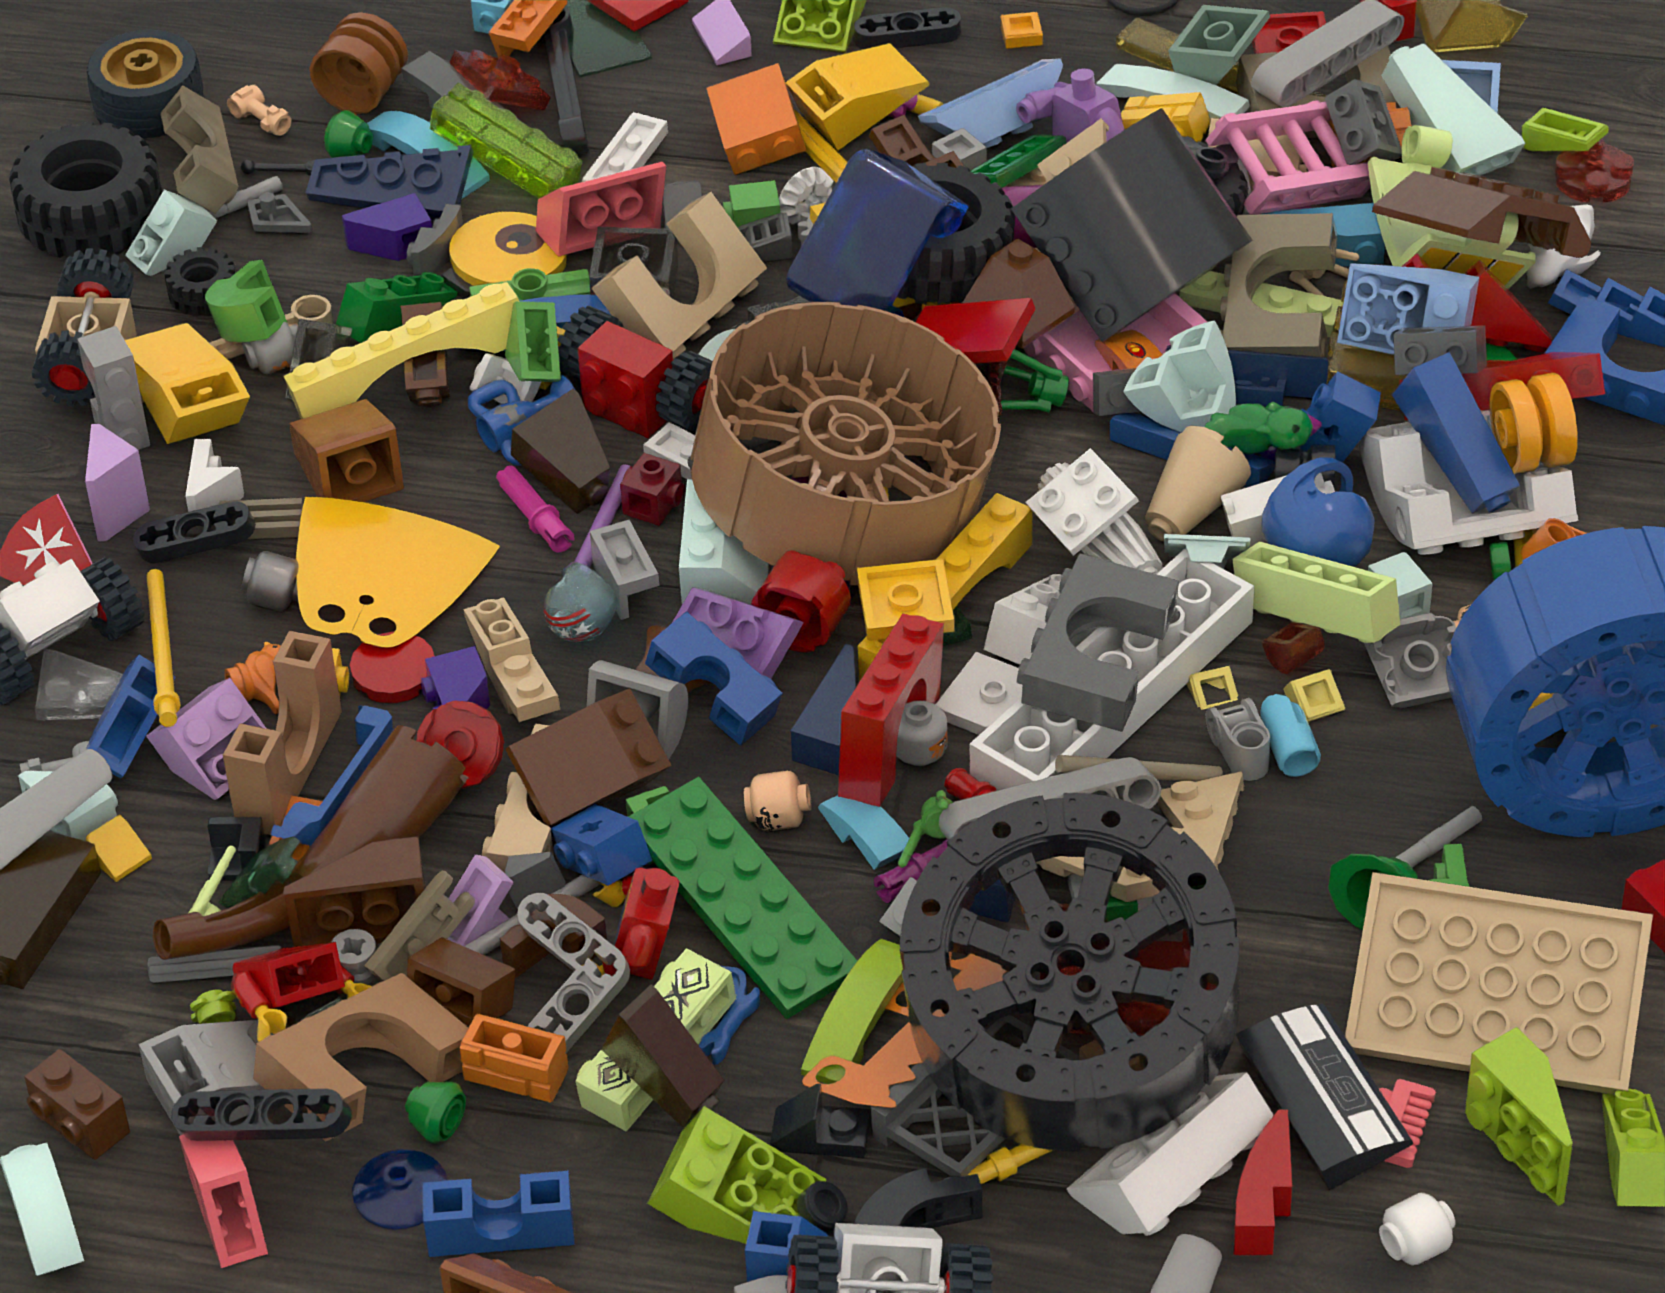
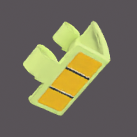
M1420 125L1408 126L1402 139V163L1371 157L1368 161V170L1373 203L1375 204L1413 171L1430 174L1431 167L1441 168L1449 159L1452 150L1453 139L1450 131ZM1506 212L1499 244L1461 237L1376 213L1381 235L1393 266L1402 267L1418 253L1432 269H1442L1464 274L1478 260H1481L1504 286L1509 289L1536 263L1535 253L1533 252L1526 254L1506 250L1517 235V213Z

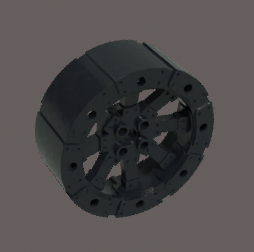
M1063 793V798L1045 800L1043 795L1015 801L988 812L957 832L947 841V849L938 859L933 856L912 890L901 927L900 956L903 968L901 972L914 1042L927 1072L940 1091L958 1110L963 1108L974 1117L975 1123L1008 1140L1047 1150L1079 1151V1148L1099 1146L1100 1149L1114 1147L1144 1137L1176 1119L1196 1102L1197 1094L1206 1084L1210 1086L1223 1066L1235 1036L1240 1005L1239 937H1237V917L1234 905L1223 878L1203 849L1184 831L1179 834L1169 827L1168 820L1155 812L1118 798L1088 793ZM1060 856L1084 857V876L1078 897H1073L1067 912H1064L1054 899L1050 900L1038 877L1036 862ZM1123 867L1139 876L1145 874L1152 879V885L1160 892L1152 898L1150 905L1126 920L1121 917L1107 922V904L1113 883L1118 881ZM997 880H1000L1008 893L1011 892L1024 916L1026 930L1011 928L1010 932L978 920L976 914L968 911L974 903V896L980 890L984 892ZM1185 929L1189 946H1191L1189 968H1174L1172 972L1141 967L1140 962L1133 960L1139 955V951L1167 933L1170 936ZM1094 943L1102 947L1103 950L1094 949L1092 944ZM952 951L964 955L971 953L1000 964L1001 968L1008 973L1002 976L1003 981L973 991L971 988L957 991L951 975ZM1071 965L1082 969L1081 972L1072 976L1060 972L1064 967ZM1037 971L1048 974V977L1043 980H1036L1032 977V974ZM1208 983L1217 986L1214 990H1205ZM1139 1001L1164 1005V1008L1170 1011L1167 1018L1160 1025L1154 1026L1146 1034L1139 1037L1135 1032L1130 1033L1119 1017L1118 1005L1119 1003ZM941 1009L943 1014L946 1015L943 1017H936L933 1015V1013ZM1016 1012L1019 1014L1031 1012L1034 1015V1026L1027 1044L1022 1043L1019 1049L1003 1041L995 1040L986 1033L984 1027L988 1026V1022ZM1084 1028L1087 1032L1091 1031L1104 1051V1054L1086 1060L1072 1061L1070 1059L1057 1058L1064 1035H1068L1070 1030ZM1139 1056L1140 1066L1144 1070L1135 1071L1131 1069L1129 1061ZM1023 1067L1033 1069L1036 1073L1035 1077L1029 1082L1021 1081L1024 1077Z

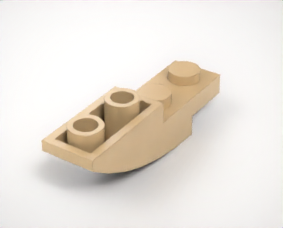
M505 598L484 600L477 606L464 609V615L480 657L508 714L514 713L518 721L521 722L560 710L558 695L533 656L529 637Z

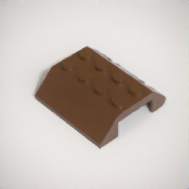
M1431 167L1430 174L1413 171L1379 199L1372 209L1373 213L1465 238L1498 244L1500 243L1506 212H1512L1518 215V231L1514 239L1516 242L1529 243L1534 247H1542L1547 250H1553L1554 248L1560 255L1583 258L1589 253L1591 248L1590 238L1575 208L1559 204V195L1535 191V189L1512 184L1510 186V183L1488 178L1486 180V177L1464 172L1463 174L1456 173L1455 171L1438 167Z

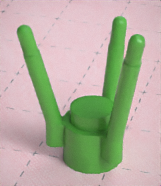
M943 790L937 791L935 797H931L923 804L921 819L913 824V832L898 861L899 867H906L923 834L927 833V835L933 838H945L939 827V817L942 811L946 810L948 805L953 802L946 798V793Z

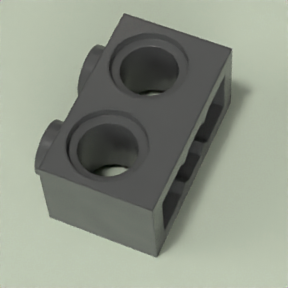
M1485 326L1402 328L1394 333L1395 375H1408L1414 367L1450 352L1461 374L1479 373L1487 367Z

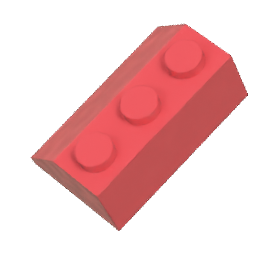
M663 162L561 187L539 198L536 232L559 257L660 230L666 165Z

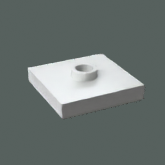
M975 652L935 705L943 710L948 723L980 735L1022 697V685L1017 683L1019 668Z

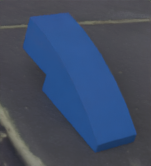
M138 655L127 666L86 749H93L101 754L110 766L112 774L120 779L127 771L158 715L154 710L153 704L154 697L157 694L154 663L141 655Z

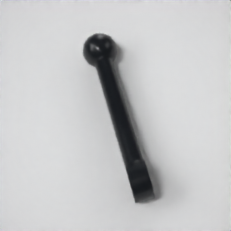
M246 159L241 163V170L245 174H252L254 171L306 172L307 175L311 176L314 160L306 164L255 163L250 159Z

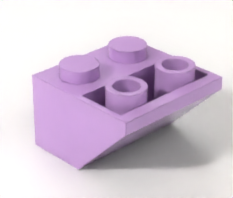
M228 678L208 687L181 708L177 713L175 725L171 727L159 725L146 737L173 773L216 800L229 790L223 753L239 723L267 728L231 678Z

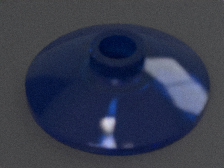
M408 1149L385 1152L368 1161L356 1175L352 1188L354 1204L360 1215L376 1226L387 1229L415 1227L424 1223L423 1183L448 1181L447 1175L436 1159L423 1152Z

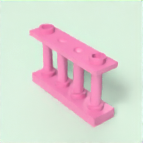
M1315 100L1305 105L1243 114L1228 113L1216 122V128L1205 140L1208 146L1231 143L1254 181V190L1244 202V206L1250 215L1359 198L1371 187L1368 162L1354 165L1346 163L1339 140L1327 122L1331 116L1326 101L1319 102ZM1315 131L1336 165L1335 168L1324 167L1304 132ZM1276 136H1288L1309 172L1302 173V171H1296ZM1249 140H1260L1281 176L1274 177L1267 174L1248 143Z

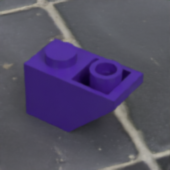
M415 193L342 215L345 241L349 250L396 261L407 259L408 246L410 242L415 243L421 227L432 228V221Z
M475 646L425 659L427 677L421 678V686L426 702L435 703L436 707H433L432 710L454 700L473 702L485 709L489 708L490 699L487 675Z

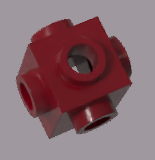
M643 453L636 464L626 470L620 483L623 514L660 526L672 508L679 506L683 500L685 485L682 483L681 464Z

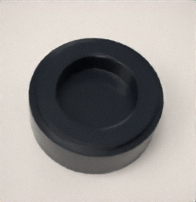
M818 1181L811 1184L799 1195L797 1201L799 1216L824 1233L833 1230L835 1223H842L848 1211L847 1201L841 1190L826 1181Z

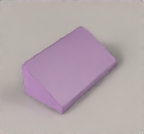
M715 0L692 18V24L716 65L752 56L750 33L730 0Z

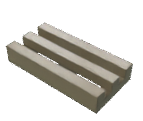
M302 498L235 500L244 503L255 520V530L248 539L298 537L303 508ZM219 501V504H223V503H227V502H232V501Z

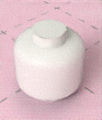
M1418 1193L1389 1207L1385 1211L1383 1225L1379 1228L1380 1238L1386 1251L1393 1259L1397 1261L1402 1259L1407 1264L1417 1265L1450 1248L1453 1240L1452 1228L1455 1227V1218L1445 1202H1437L1426 1193Z

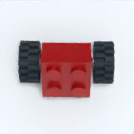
M592 306L581 307L578 309V314L574 312L570 316L571 323L566 322L563 329L565 333L563 336L559 335L558 342L561 343L558 347L560 372L581 381L582 399L586 410L646 438L653 435L666 421L688 431L697 430L712 360L692 351L683 352L680 354L679 359L675 358L673 360V350L622 328L623 324L618 318Z

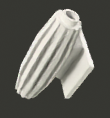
M1091 448L1071 465L1065 462L1063 464L1057 463L1054 467H1049L1046 470L1047 472L1041 476V481L1038 483L1040 491L1026 501V504L1073 556L1081 550L1085 555L1157 574L1163 569L1161 560L1144 532L1127 513L1131 507L1139 502L1138 498Z

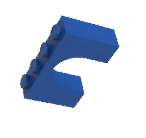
M1583 296L1545 353H1600L1605 394L1582 398L1665 425V369L1656 372H1637L1623 368L1611 361L1606 354L1617 339L1620 308Z

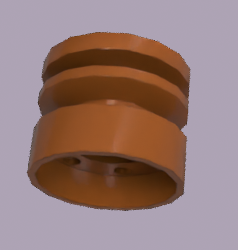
M364 12L349 14L338 23L336 29L330 34L328 41L321 46L313 57L309 67L311 81L317 92L329 104L341 111L349 110L354 114L368 113L378 106L388 92L390 85L401 74V68L406 65L408 60L407 46L400 33L382 18Z

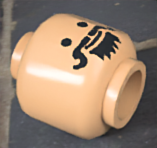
M792 771L756 775L750 787L744 788V806L748 821L755 822L760 830L766 832L798 827L803 820L804 811L811 810V796L808 784L800 785L798 777Z

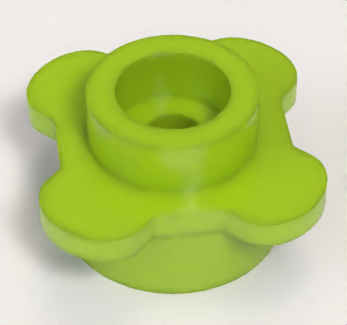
M211 990L201 994L197 1000L190 1004L191 1011H194L191 1015L192 1021L199 1022V1024L232 1022L236 1017L234 1011L236 1005L232 1002L236 996L233 994V991Z

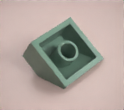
M1202 5L1168 50L1175 73L1184 74L1217 85L1270 18L1269 11Z

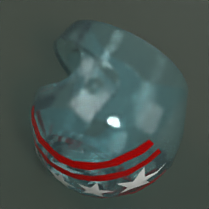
M572 562L561 569L563 579L547 591L543 603V613L549 628L563 640L575 643L591 641L599 637L608 627L619 602L613 589L600 575L581 563Z

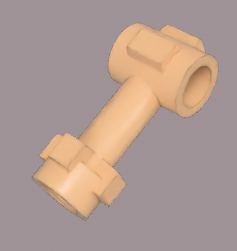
M246 85L232 94L227 100V106L236 118H245L252 114L261 120V128L266 132L270 131L275 135L281 136L291 126V118L288 116L287 111L282 108L279 109L274 105L271 107L264 105V95L256 85Z

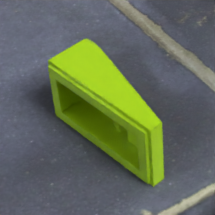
M1542 108L1521 126L1522 139L1525 142L1523 149L1529 151H1588L1609 132L1608 125L1547 108Z

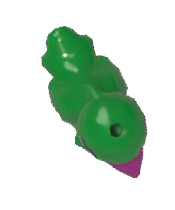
M1271 402L1267 407L1259 403H1246L1229 409L1228 414L1216 412L1211 415L1210 422H1207L1204 427L1224 436L1221 443L1227 448L1232 447L1233 450L1236 446L1243 454L1250 455L1263 453L1271 446L1277 447L1280 450L1296 449L1304 445L1309 437L1321 427L1322 423L1301 409L1290 406L1283 407L1275 402Z

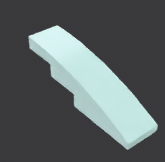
M1115 64L1096 83L1097 86L1114 94L1116 97L1145 96L1149 98V96L1200 92L1203 96L1210 121L1211 118H1221L1228 113L1243 114L1250 107L1248 99L1214 84L1184 74L1146 66Z

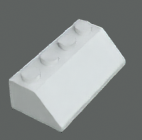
M1247 1072L1216 1076L1210 1086L1206 1084L1197 1094L1196 1102L1176 1119L1144 1137L1115 1146L1071 1184L1067 1190L1071 1197L1121 1234L1143 1233L1145 1236L1154 1234L1167 1225L1169 1222L1167 1216L1177 1207L1191 1203L1201 1194L1200 1187L1207 1180L1216 1178L1228 1171L1233 1165L1231 1161L1233 1157L1240 1151L1252 1148L1263 1128L1274 1115Z

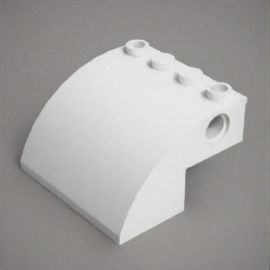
M1483 410L1481 412L1491 429L1490 410ZM1410 422L1370 428L1358 443L1367 479L1382 518L1396 539L1412 549H1417L1418 554L1439 553L1443 551V544L1458 542L1459 547L1479 546L1484 544V537L1499 535L1500 540L1525 537L1524 530L1540 528L1549 518L1560 519L1565 523L1578 521L1572 471L1560 466L1549 468L1540 461L1534 471L1514 474L1520 485L1509 496L1511 500L1509 504L1494 512L1488 513L1487 509L1484 508L1472 514L1421 440L1420 433L1415 431Z

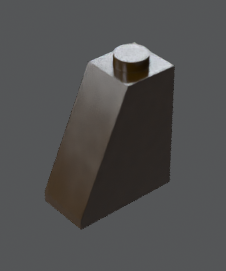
M571 389L512 429L511 456L575 513H580L590 505L595 506L606 497L609 490L610 466L581 397L575 389Z
M652 984L649 985L618 1015L601 1050L683 1128L704 1106L712 1111L720 1102V1099L715 1095L723 1084L724 1079L659 991Z

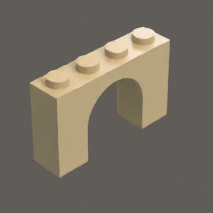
M712 192L688 204L666 223L689 254L697 269L699 290L692 305L677 302L669 297L638 256L615 267L592 287V290L610 314L622 322V328L673 350V359L686 350L683 343L688 338L693 341L711 327L707 322L713 316L715 319H718L735 306L732 299L737 294L739 297H743L759 284L755 278L767 269Z

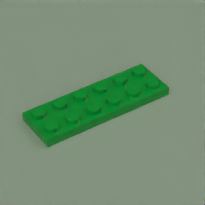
M700 777L693 779L629 816V818L638 821L652 861L659 869L680 880L678 892L786 1020L841 986L857 962L855 957Z

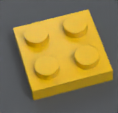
M943 559L857 568L858 586L868 641L887 639L902 613L923 616L928 620L944 623L943 633L954 632V616Z

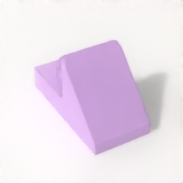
M475 855L449 897V900L453 903L464 892L470 893L475 898L474 906L448 937V940L462 946L469 944L509 919L499 909V906L514 882L486 856Z

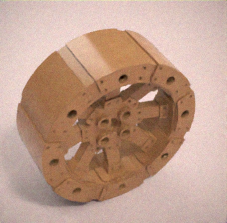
M811 302L776 308L757 315L755 320L746 325L743 323L724 340L714 357L691 451L690 460H694L691 469L694 488L704 509L717 526L728 537L733 535L743 542L742 548L759 559L774 566L786 551L793 550L800 554L815 557L823 562L831 561L837 563L845 571L846 576L844 580L849 581L850 585L858 586L857 568L936 560L977 515L1000 437L1001 424H998L997 420L999 408L995 395L980 370L959 349H954L937 333L902 316L872 307L840 305L837 302ZM791 408H796L799 411L794 414L780 412ZM753 437L782 441L779 447L757 454L751 449L748 450L739 439L752 440ZM904 455L922 456L929 463L933 473L929 474L906 459ZM791 474L794 478L809 476L808 484H800L786 476ZM893 485L912 497V499L890 502L884 487L891 488ZM844 490L848 497L845 498L837 495Z

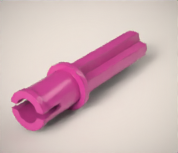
M509 465L504 470L498 471L496 479L499 481L500 487L527 517L529 528L534 533L541 534L554 552H563L571 547L572 543L569 540H574V534L559 519V511L553 505L545 503L516 467Z

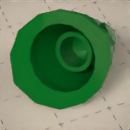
M1350 854L1332 864L1328 889L1337 911L1355 927L1363 930L1372 873L1418 879L1417 873L1409 863L1398 858H1387L1385 856Z

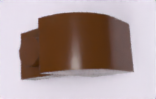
M547 894L607 940L605 918L592 907L570 895ZM535 909L531 913L534 922L537 920L542 921L553 933L557 925L551 921L546 910L540 912ZM521 924L511 927L500 938L503 964L516 969L515 978L548 954H551L531 938L522 928ZM580 932L569 933L562 941V950L566 953L580 951L585 945V935ZM595 953L593 954L591 960L597 957Z

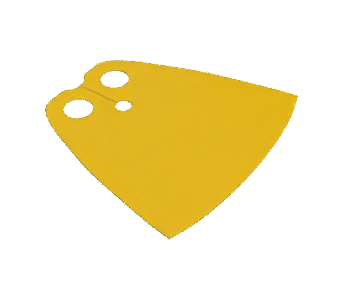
M305 497L296 552V560L299 565L296 576L301 615L306 625L316 631L332 635L350 633L358 636L364 643L389 648L400 645L418 634L444 612L484 569L500 546L462 528L414 513L358 501ZM363 595H369L373 597L374 602L370 605H364L360 603L359 598ZM324 605H337L344 610L345 617L339 622H325L319 618L318 610ZM376 618H388L396 624V630L391 635H376L370 630L369 623Z

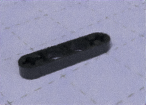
M327 1088L195 1091L180 1097L171 1111V1120L174 1126L188 1139L195 1141L333 1138L343 1133L352 1119V1110L349 1104L335 1090ZM286 1104L293 1105V1114L287 1122L279 1125L273 1124L274 1113L279 1107ZM242 1105H248L250 1112L246 1120L239 1125H230L229 1118L234 1109ZM330 1106L335 1108L334 1113H328ZM199 1109L206 1115L197 1116ZM328 1113L325 1117V1121H322L316 1115ZM196 1116L193 1120V1124H191L188 1121L189 1117Z

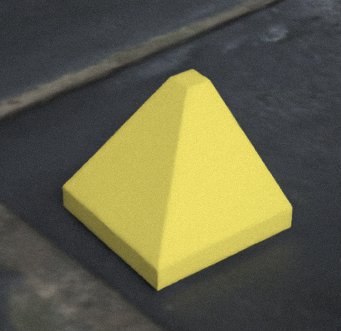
M1230 666L1199 672L1189 676V682L1186 685L1201 710L1238 700V693ZM1208 683L1220 689L1225 688L1231 700L1207 705L1201 684Z
M1330 669L1291 681L1283 688L1285 695L1290 701L1297 703L1303 709L1308 722L1345 710Z

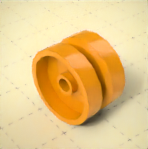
M1548 373L1532 376L1527 386L1523 381L1515 379L1498 382L1492 387L1490 395L1492 433L1514 474L1534 471L1540 461L1544 466L1552 468L1571 464L1575 460L1578 438L1576 416L1567 386L1559 374Z

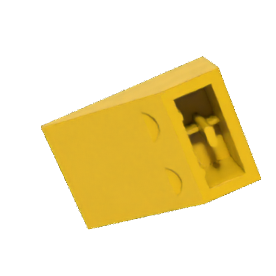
M891 44L817 60L785 82L800 112L837 151L930 85Z
M188 323L125 340L133 354L140 394L167 444L240 422L250 398L249 393L233 364Z

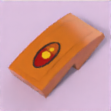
M1133 329L1117 333L1103 342L1100 339L1095 340V347L1111 370L1137 368L1146 357L1156 359L1163 355L1146 336Z

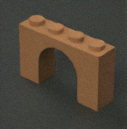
M293 631L288 632L273 660L279 693V713L276 730L239 723L223 753L234 817H261L264 834L271 835L274 825H282L291 795L299 796L342 713L331 640L329 638Z
M400 973L256 1044L253 1079L265 1090L323 1088L335 1090L344 1098L352 1110V1119L344 1131L346 1132L363 1123L367 1087L336 1062L332 1056L344 1050L359 1047L382 1049L402 1058L429 1082H443L463 1072L460 1045L468 1027L407 976ZM286 1104V1105H284L287 1109H289V1110L293 1113V1111H294L293 1105H291V1104ZM330 1106L328 1113H334L335 1108ZM328 1113L316 1115L322 1121H325V1117ZM322 1138V1139L326 1142V1141H328V1140H330V1139H332V1138Z

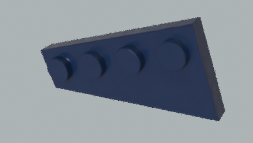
M471 145L457 146V150L440 151L439 148L423 149V153L401 155L399 151L385 153L384 157L365 158L364 155L315 159L306 195L310 201L367 208L415 193L429 216L441 218L446 204L460 205L474 151Z

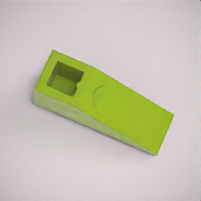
M1628 1089V1092L1618 1090L1615 1094H1602L1611 1186L1617 1206H1665V1138L1650 1094H1643L1635 1089Z

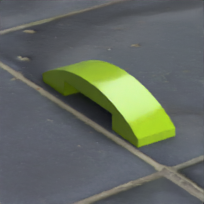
M880 939L856 962L833 997L818 1026L801 1067V1075L805 1076L822 1059L829 1056H837L860 1064L864 1057L863 1044L899 985L903 982L900 945ZM840 1065L826 1066L817 1073L816 1080L826 1084L836 1083L844 1077L845 1069Z

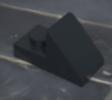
M821 1083L815 1084L776 1107L770 1146L780 1152L865 1158L870 1124V1109L823 1106Z

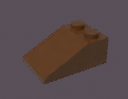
M630 688L597 701L505 749L543 822L547 826H552L571 818L594 804L601 805L646 786L672 766Z
M418 837L372 842L285 886L284 897L293 946L330 943L339 933L349 929L367 931L373 936L376 944L383 943L426 888Z

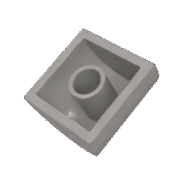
M603 660L595 662L589 668L587 706L630 688L669 759L679 744L688 711V692L686 686L683 683Z

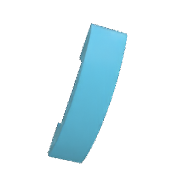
M387 111L367 123L373 134L372 145L382 151L394 146L408 155L423 153V149L439 148L440 151L457 150V146H462L432 123L405 112ZM474 156L471 161L462 199L490 181L488 172Z

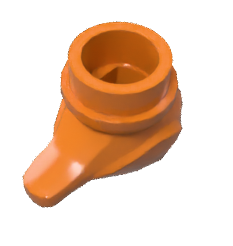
M264 642L262 650L249 654L245 663H236L234 667L225 669V680L231 678L247 702L253 698L262 701L268 705L274 714H278L279 700L275 693L277 681L273 660L281 646Z

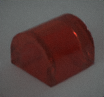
M1291 622L1264 639L1262 646L1273 667L1281 673L1289 674L1322 653L1325 643L1320 627Z

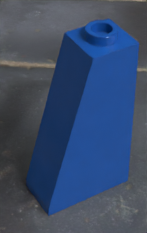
M1450 352L1414 367L1392 396L1415 431L1420 433L1421 440L1472 514L1484 508L1490 513L1511 502L1509 496L1520 484Z

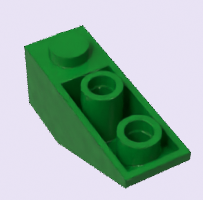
M423 272L420 276L407 277L395 275L392 279L379 280L367 278L363 282L347 283L335 326L359 343H363L377 332L391 331L403 326L401 306L441 302L443 306L454 299L458 291L445 284L443 277L431 272Z

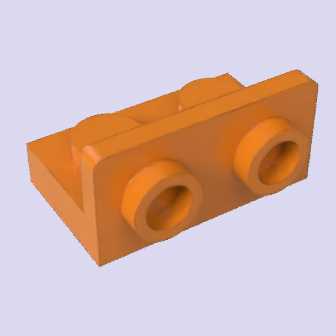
M514 0L488 32L498 58L506 60L514 49L529 52L567 5V0Z

